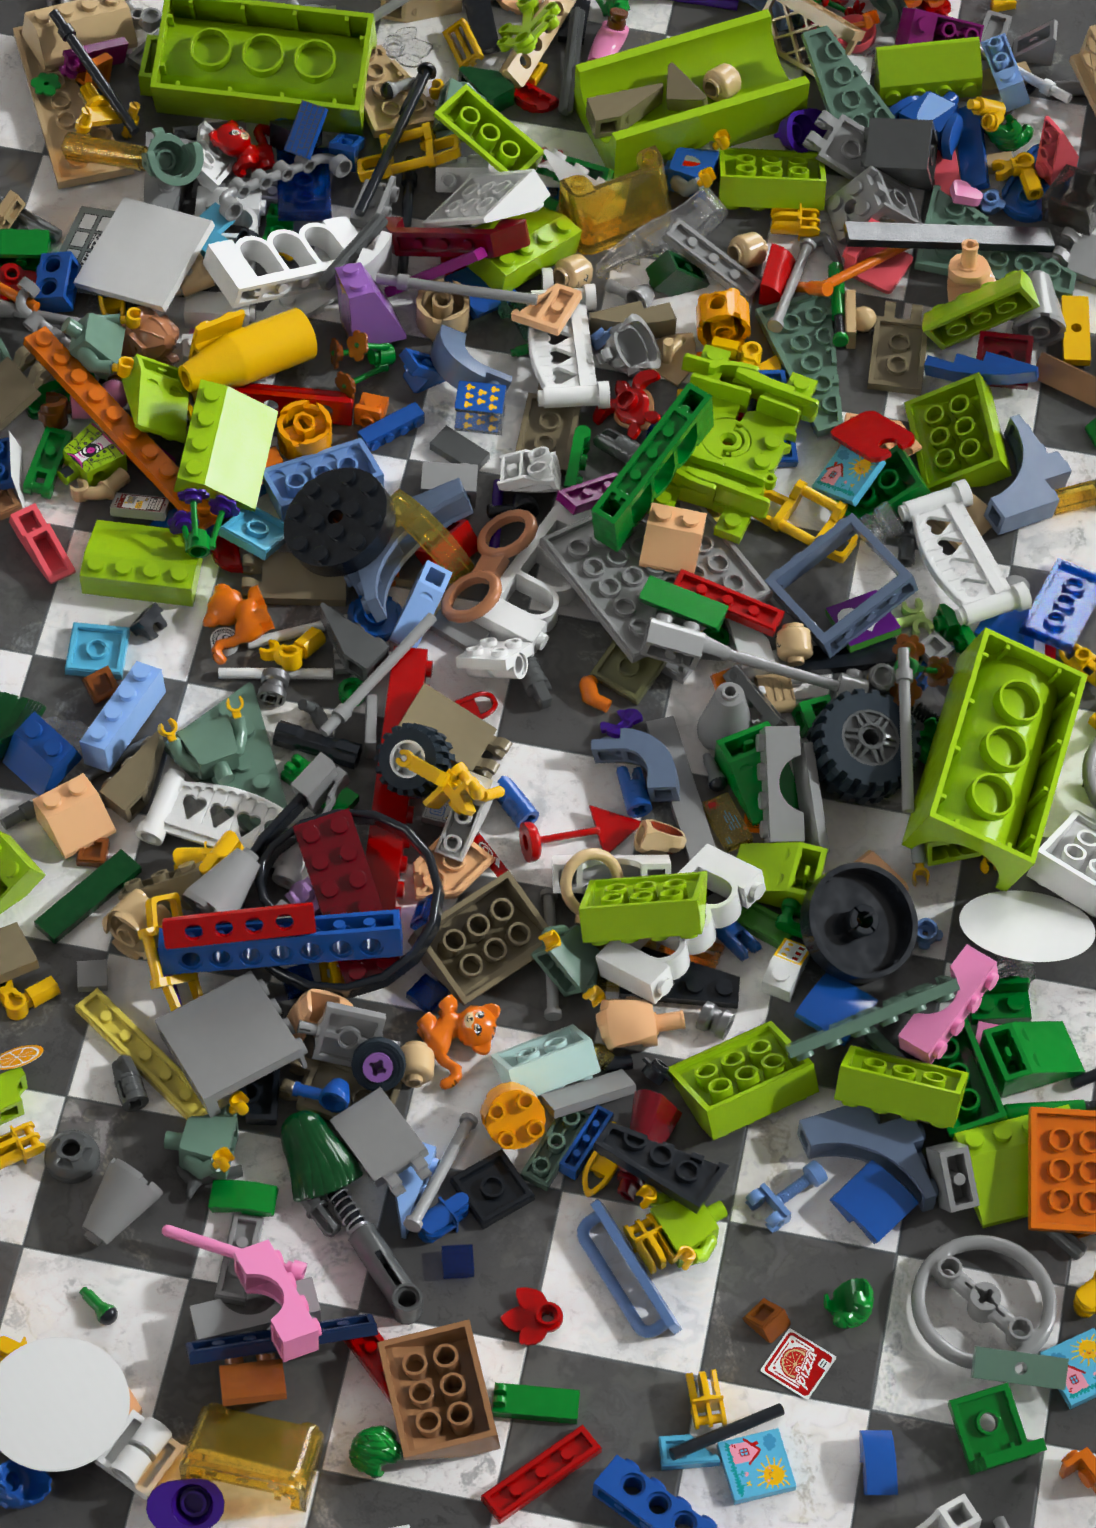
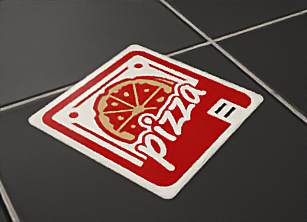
M788 1329L760 1371L808 1400L836 1360V1356L796 1331Z

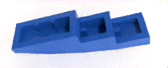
M986 351L983 361L957 353L954 362L927 355L924 363L925 375L952 382L978 372L988 385L1037 382L1039 378L1038 366Z

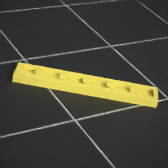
M95 989L75 1005V1011L120 1055L131 1056L140 1075L186 1120L191 1116L208 1115L181 1069L100 989Z

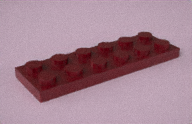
M349 808L293 826L322 915L384 910ZM400 956L338 961L344 982L349 983L383 972L400 959Z

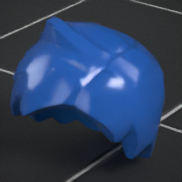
M11 1459L1 1463L0 1506L7 1510L24 1509L41 1502L51 1491L52 1478L46 1471L24 1467Z

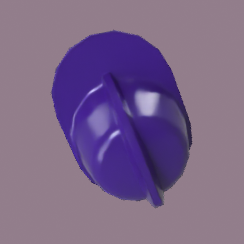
M808 108L792 112L781 120L778 132L774 134V138H779L781 144L788 150H794L799 153L813 151L805 148L802 143L811 130L818 133L822 138L824 137L827 130L820 129L814 124L822 111L816 108Z
M207 1479L174 1480L162 1483L152 1490L147 1499L146 1511L149 1520L156 1528H211L220 1520L224 1512L225 1501L217 1485Z

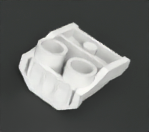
M542 446L533 450L524 449L499 456L501 462L500 481H497L499 490L526 493H548L561 490L559 460L556 452H550L548 447Z

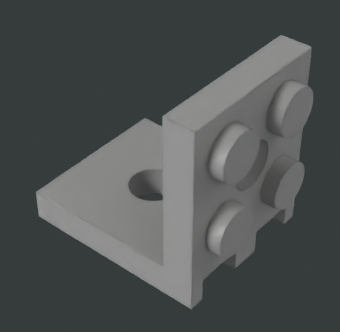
M871 165L825 200V207L838 242L843 245L847 244L843 231L845 221L868 222L871 218L879 220L885 215L898 223L923 224L909 186ZM856 204L854 209L855 211L851 214V209L853 205Z

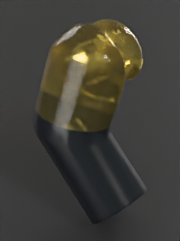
M594 1044L599 1066L604 1072L609 1073L620 1069H633L631 1054L615 1056L603 1044Z

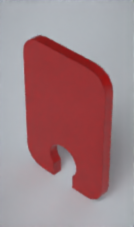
M876 411L862 412L831 430L833 440L869 462L874 463L884 461L892 456L891 451L880 448L885 443H896L898 448L902 450L915 443V437L912 432Z

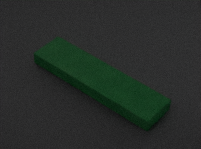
M120 849L34 921L35 927L56 944L124 887V883L138 876L142 872L141 866Z

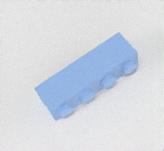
M136 661L79 741L84 764L106 772L112 770L166 693L162 669Z

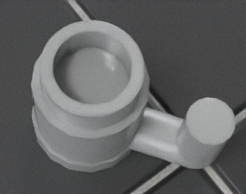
M879 663L870 668L865 678L869 680V689L878 690L880 693L889 690L896 679L894 667L885 663Z

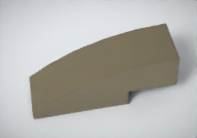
M640 300L589 313L590 334H593L601 327L606 331L610 327L623 323L625 318H628L631 314L639 315L647 323L655 339L673 335L676 332L677 318L670 302L644 308Z

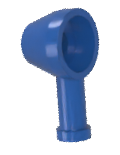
M333 1078L323 1089L304 1085L296 1081L292 1096L319 1100L320 1105L326 1110L341 1113L348 1108L350 1088L348 1082L341 1078Z

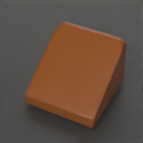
M765 1298L743 1317L744 1322L769 1343H773L791 1325L785 1309Z

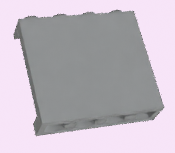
M251 970L155 1020L163 1042L210 1118L221 1113L218 1100L298 1059L304 1069L308 1067L304 1057L308 1051L300 1037L294 1038L293 1034H295L291 1022L287 1017L281 1018L280 1015L283 1013L275 998L271 1000L268 998L270 992L262 978L257 981Z

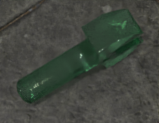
M500 301L498 313L501 319L507 317L511 319V312L517 308L520 311L527 307V304L510 302L514 307L511 308L508 306L507 301ZM514 321L525 342H528L529 326Z

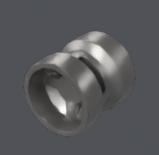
M271 667L264 669L261 675L262 686H260L257 695L259 702L270 707L282 706L286 701L287 692L285 689L289 685L290 675L280 668Z
M707 1001L699 1014L696 1028L704 1032L709 1030L714 1033L715 1037L724 1040L732 1027L735 1013L727 1009L722 1011L718 1009L716 1004Z

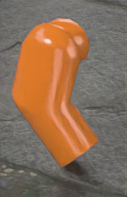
M593 675L582 677L579 682L582 701L607 713L612 700L598 693L597 678Z

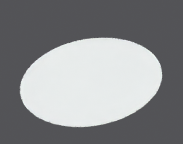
M1011 890L984 894L968 902L959 915L960 926L971 941L994 954L1020 961L1053 962L1069 959L1085 952L1095 939V927L1083 911L1064 900L1037 892Z
M50 1337L27 1343L10 1353L0 1362V1451L12 1461L38 1471H68L87 1465L102 1456L121 1435L130 1410L129 1388L119 1365L101 1348L76 1338Z

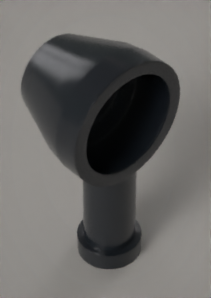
M517 492L512 498V504H488L486 510L488 518H494L505 511L514 509L530 511L537 517L540 507L536 499L529 493Z

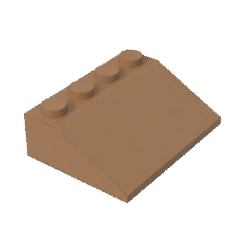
M470 1320L377 1342L404 1460L470 1457L501 1449Z

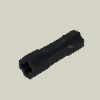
M282 720L278 722L272 739L275 746L292 751H301L314 756L322 752L333 760L335 764L352 769L357 768L362 753V744L342 738L325 737L320 733Z

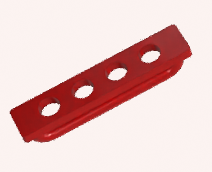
M250 383L242 387H232L263 404L267 400L275 401L278 404V408L275 409L278 411L277 418H279L283 407L291 402L309 400L310 404L316 405L317 402L332 408L333 412L330 413L332 424L352 425L354 400L340 391Z
M312 902L163 918L162 929L165 948L177 949L313 934L316 932L314 905ZM291 916L293 918L292 925L286 928L280 927L276 923L277 917ZM260 919L263 922L262 928L257 931L248 929L245 924L249 920ZM221 923H231L233 929L228 934H221L216 930L215 926ZM200 926L203 932L198 937H190L185 932L186 927Z

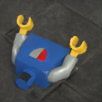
M726 129L717 131L713 136L715 142L710 141L701 148L679 147L676 149L672 160L657 158L655 173L668 175L667 189L669 191L679 193L683 197H691L706 202L714 180L717 178L718 149L726 150L730 146L729 140L731 137Z

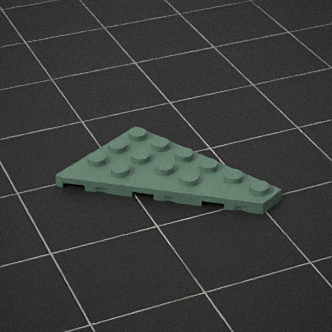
M934 185L925 224L996 226L988 221V216L974 207L953 203L952 197L941 191V186ZM918 249L914 269L948 276L950 259L956 254L962 253V250ZM978 250V254L988 261L996 281L1005 277L1011 271L1022 269L1028 274L1034 270H1041L1049 274L1057 298L1061 299L1062 295L1073 296L1077 273L1061 266L1052 257L1047 259L1038 252Z

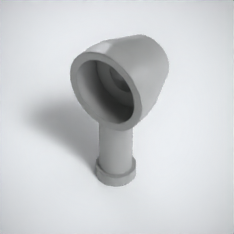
M609 279L605 285V291L624 298L626 304L641 300L644 308H648L651 305L655 296L653 288L648 284L634 286L629 289L616 283L615 280Z

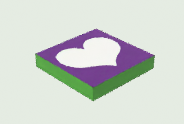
M877 590L825 608L827 618L832 625L836 624L875 594ZM889 612L860 636L848 642L846 647L850 653L900 635L901 627L893 614Z

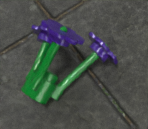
M187 488L182 492H178L177 496L180 501L190 504L191 512L186 513L184 510H179L167 522L172 534L183 533L185 552L194 558H204L210 554V550L216 549V539L223 518L238 516L240 510L236 507V501L228 500L226 496L217 495L215 499H210L208 502L211 506L210 512L217 515L210 537L206 530L198 528L199 520L197 517V504L201 503L202 499L209 498L210 495L205 489Z

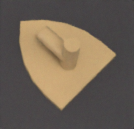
M677 333L656 340L661 354V366L650 370L657 371L662 378L678 387L690 373L681 370L685 353L696 355V343L693 333Z

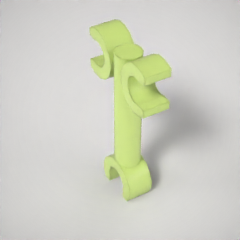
M920 598L915 599V609H910L906 602H902L901 613L904 617L896 619L901 629L912 626V635H917L918 637H920L919 628H925L928 634H931L934 630V625L931 620L925 617L922 611V600Z

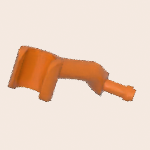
M877 10L865 12L862 15L863 21L852 24L860 29L872 28L873 25L880 23Z

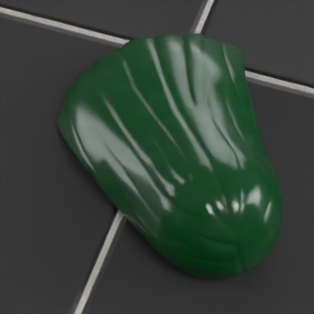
M0 691V760L5 756L12 736L21 724L34 711L40 717L43 716L47 708L44 704L29 698Z
M302 1110L286 1118L281 1127L280 1138L290 1173L293 1200L295 1202L312 1200L324 1196V1194L336 1192L342 1189V1187L344 1188L358 1180L363 1175L361 1166L351 1150L332 1133L319 1114Z

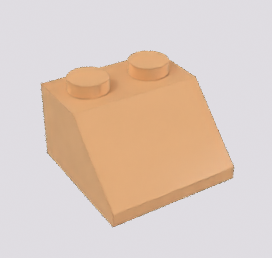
M652 502L639 566L664 570L665 572L678 574L683 569L695 574L707 513Z
M84 773L32 799L37 821L65 859L77 854L79 849L83 847L86 849L94 845V841L99 838H107L116 833V829L99 793Z

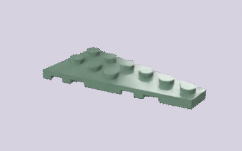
M805 294L792 298L783 320L784 327L779 333H774L767 327V323L774 316L779 302L756 308L755 317L771 349L779 358L781 368L785 370L787 380H789L792 372L818 381L817 388L812 398L819 401L818 413L814 422L810 423L817 438L831 434V430L834 427L843 423L839 394L836 347L832 341L834 329L832 325L830 296Z

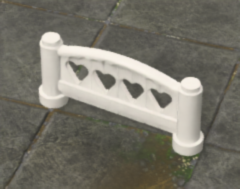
M584 284L583 288H574L582 291V299L560 333L569 338L556 345H552L549 343L551 337L547 332L532 327L528 328L530 361L536 378L543 389L537 390L538 407L598 406V409L610 408L609 381H596L587 311H596L597 308L595 284ZM547 289L530 290L528 293L540 295L545 293ZM558 351L571 356V358L560 364H553L551 362L553 356L550 353ZM561 371L574 377L562 384H556L554 382L556 376L553 372Z
M965 479L953 482L951 487L903 502L902 505L898 506L901 520L913 523L914 535L920 555L931 576L944 593L959 606V609L955 610V614L961 626H968L1016 609L1022 612L1032 608V598L1024 582L1011 586L1008 584L965 507L973 505V495ZM928 520L950 522V524L941 534L935 535L931 532L932 527L927 525L926 522ZM946 540L962 544L952 555H945L942 552L943 547L938 545V542ZM951 561L973 563V565L965 575L957 576L954 573L955 568L950 566L949 563ZM973 582L985 584V586L976 596L969 597L966 595V588L962 587L961 583Z
M169 769L163 776L145 820L139 822L135 835L140 840L155 846L162 845L166 834L203 846L204 841H207V847L213 848L222 834L231 830L237 835L244 848L251 849L258 836L264 831L266 824L271 823L284 808L261 796L238 788L212 783L186 782L184 780V773L177 769ZM191 796L196 801L204 800L207 803L204 809L186 819L183 800L186 797ZM214 805L221 806L223 810H233L234 814L232 817L216 828L213 827L210 809ZM306 812L301 818L297 817L287 828L289 829L300 820L315 816L316 814ZM247 814L250 819L259 818L261 824L241 837L237 821L239 815ZM298 842L279 855L272 866L275 869L272 880L286 889H290L297 881L303 880L301 872L305 863Z

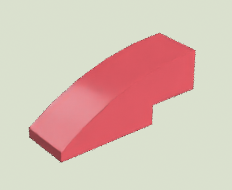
M36 503L10 514V525L37 568L50 584L76 573L50 523H46Z

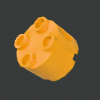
M729 288L725 291H715L699 296L696 306L697 336L703 346L705 344L711 345L713 337L716 336L739 341L743 345L745 339L750 337L751 329L749 303L740 295V291L735 288Z
M299 400L291 402L280 411V416L277 418L276 423L277 444L280 452L287 459L292 460L304 455L317 454L331 447L332 419L329 411L323 405L317 402L316 405L310 404L309 400Z
M507 1082L492 1088L486 1095L480 1110L481 1120L492 1140L499 1144L500 1147L513 1150L526 1148L544 1134L545 1110L530 1088L520 1085V1083Z

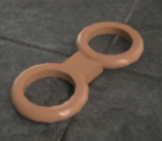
M522 509L505 511L495 516L482 528L476 541L477 550L481 554L479 561L471 573L457 579L443 594L440 603L441 613L448 621L455 623L474 621L492 610L499 601L502 593L500 578L510 562L508 558L519 554L527 548L535 538L538 530L537 519L530 511ZM512 522L525 523L523 533L513 543L500 548L489 547L491 537L502 526ZM481 583L489 585L488 594L479 604L467 610L453 609L455 599L466 588Z

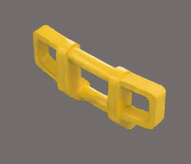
M430 122L422 123L421 127L404 131L399 143L424 137L426 156L395 164L394 157L392 156L382 179H389L390 176H395V174L429 166V168L436 167L461 157L459 137L452 134L435 139ZM387 133L379 135L381 149L387 144L391 135ZM452 147L451 149L437 153L438 150ZM382 153L358 159L357 173L360 182L364 183L365 179L371 178L375 169L365 170L376 167Z
M799 479L794 485L789 498L773 490L765 489L763 496L782 506L774 518L768 514L764 519L752 517L776 532L782 531L809 546L818 536L824 535L844 517L848 504L842 501H834L808 487L807 482ZM802 496L832 511L829 520L816 537L787 522L796 510ZM857 535L847 540L849 544L843 551L834 550L827 558L838 563H844L857 545Z
M177 892L147 899L145 902L147 928L137 931L139 940L143 941L152 980L149 981L151 990L162 988L171 1011L181 1007L173 988L174 985L188 982L193 1000L203 995L197 972L163 976L154 940L155 937H159V928H162V926H158L156 904L157 902L168 901L172 917L183 916L180 896Z

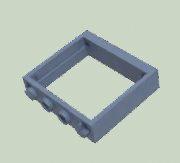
M853 513L846 518L840 519L833 528L824 535L818 536L811 545L802 552L793 555L789 562L781 568L774 570L764 580L773 591L772 597L795 622L803 623L804 627L811 631L812 640L829 658L918 591L914 576ZM855 534H858L897 577L827 631L823 632L784 589Z

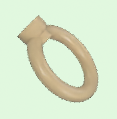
M588 848L577 852L568 860L562 871L560 891L566 906L576 914L575 923L580 924L578 909L581 903L577 901L573 894L572 879L576 869L582 863L588 860H598L608 867L612 878L624 877L619 862L613 855L603 849Z

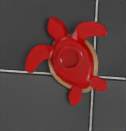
M643 370L633 378L632 388L628 382L617 380L614 388L617 395L616 399L610 398V408L598 409L597 406L593 414V421L596 425H600L610 414L614 413V419L617 424L628 429L627 434L629 438L635 440L641 431L647 430L651 424H655L661 419L660 414L654 411V399L651 393L645 389L649 384L658 381L661 378L660 374L655 370Z

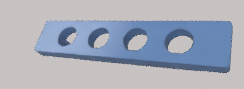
M599 1199L590 1203L594 1212L586 1216L577 1228L579 1243L633 1330L644 1338H653L667 1329L674 1335L681 1331L682 1328L605 1205ZM600 1222L604 1225L661 1319L650 1326L644 1324L589 1235L590 1229Z

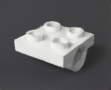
M494 637L483 638L479 644L466 648L464 653L457 656L456 665L458 669H465L469 677L522 679L528 669L527 658L534 654L533 643L522 642L519 638L506 641H497V638Z
M132 1410L117 1441L108 1451L97 1458L94 1463L146 1500L181 1453L184 1446L172 1438L171 1431L163 1423L152 1417L144 1418L138 1412Z

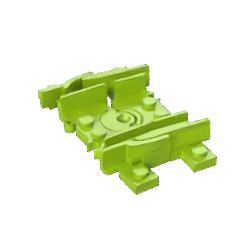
M705 344L701 357L685 353L681 370L691 372L690 383L712 395L714 426L700 445L696 446L687 462L676 470L668 487L659 497L654 498L653 503L676 507L678 500L712 509V511L721 514L714 528L713 535L740 544L750 524L751 516L764 519L768 514L771 501L763 495L765 489L773 490L775 488L777 477L774 473L783 455L790 453L791 444H787L784 441L795 442L797 436L795 431L800 420L812 423L817 416L819 401L812 398L817 388L818 381L792 372L787 384L759 373L758 366L730 361L731 351ZM751 399H757L756 411H747ZM739 412L746 413L741 421L737 420ZM724 442H730L732 445H729V446H728V445H725V444H723V443H724Z

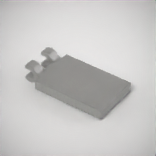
M823 110L814 124L820 129L827 130L822 138L818 133L811 130L802 145L809 150L818 151L819 153L815 159L847 179L852 180L865 170L864 167H861V153L866 151L867 143H864L865 127L843 113L837 119L828 111Z
M1065 227L1061 234L1060 246H1055L1052 258L1058 261L1061 266L1077 273L1076 280L1096 287V235L1084 231L1082 236H1079L1073 228Z
M381 1087L330 1119L332 1127L351 1150L377 1188L386 1183L395 1197L406 1192V1189L402 1185L403 1182L398 1174L410 1166L422 1181L432 1175L428 1168L429 1165L424 1157L429 1155L427 1148Z

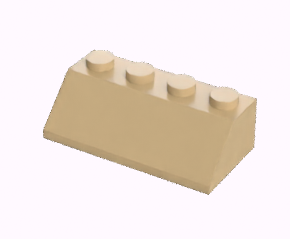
M74 0L25 12L22 37L44 70L63 66L65 59L62 55L63 50L72 49L68 42L62 40L58 34L57 26L49 16V13L55 9H58L64 20L72 25L76 31V37L82 46L119 37H125L129 43L128 49L138 46L130 8L125 0Z

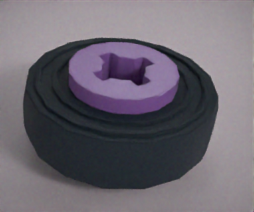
M383 1037L369 1038L362 1042L354 1051L351 1062L352 1073L358 1084L365 1089L375 1091L381 1087L383 1091H388L395 1087L404 1076L406 1068L405 1055L400 1046L391 1039Z

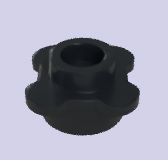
M647 1057L642 1059L646 1063L642 1072L652 1082L661 1085L665 1079L669 1082L673 1080L667 1074L669 1067L661 1060L655 1058L651 1061Z

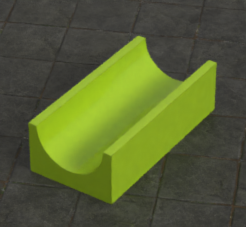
M164 0L150 84L156 112L228 121L244 120L246 123L270 125V120L278 118L295 120L300 104L304 100L328 109L323 124V131L333 133L345 132L363 136L367 72L372 49L376 50L377 44L374 14L258 0Z
M766 9L577 64L575 68L574 108L605 167L614 170L612 177L614 182L654 170L657 158L672 160L676 149L679 147L697 149L710 141L715 142L713 136L721 129H726L731 137L729 147L777 133L779 123L783 118L789 116L794 111L807 109L810 82L806 75L789 80L785 74L774 45L772 16L769 10ZM673 62L705 94L703 78L707 71L723 63L730 64L740 74L741 89L736 95L721 101H714L707 96V105L691 110H668L666 101L668 65ZM663 84L661 105L629 128L613 132L611 136L595 139L586 117L587 98L647 85Z
M985 627L957 658L954 675L949 684L915 797L914 812L910 814L901 845L909 849L927 842H949L965 846L986 857L996 867L999 875L995 888L1007 891L1036 862L1088 675Z

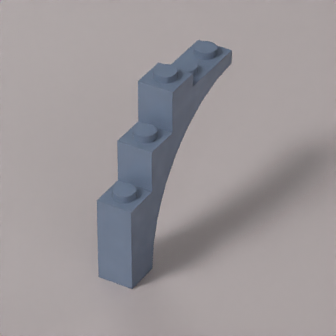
M459 477L399 502L400 514L396 516L397 520L394 531L385 549L366 567L344 576L348 587L354 586L358 596H362L361 603L366 614L372 613L376 623L387 619L386 602L388 592L395 576L404 563L435 534L473 514L469 497Z

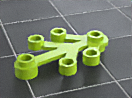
M518 0L516 5L523 14L522 26L506 23L498 29V33L502 37L497 41L500 51L507 52L513 48L517 54L532 52L536 48L537 38L545 30L551 31L560 24L556 16L560 13L561 9L555 1L548 3L533 19L534 14L539 11L538 0Z

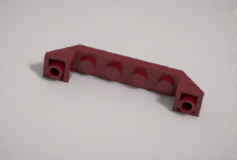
M386 217L388 224L382 230L392 233V253L395 256L458 257L477 248L484 247L488 255L485 258H496L530 245L526 219H501L494 229L404 227L403 217Z

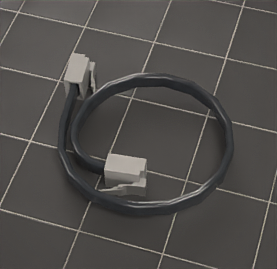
M322 752L290 784L296 796L264 829L250 849L259 857L257 862L260 864V868L255 877V884L263 907L275 906L270 900L267 890L270 869L279 855L297 843L293 826L287 831L285 829L306 807L315 813L326 802L322 814L300 820L295 825L344 810L335 809L331 811L332 807L335 806L337 797L349 784L350 779L346 771L339 766L336 768L333 760ZM350 809L354 824L375 825L406 839L426 861L433 885L429 920L411 950L383 972L349 983L313 982L280 966L264 967L267 972L279 981L302 992L310 989H321L334 992L344 998H353L388 987L421 961L440 929L445 892L433 853L408 825L378 811ZM246 898L242 904L241 909H245ZM281 899L276 905H284L288 903ZM291 916L277 917V919H280V918H292V917H291Z

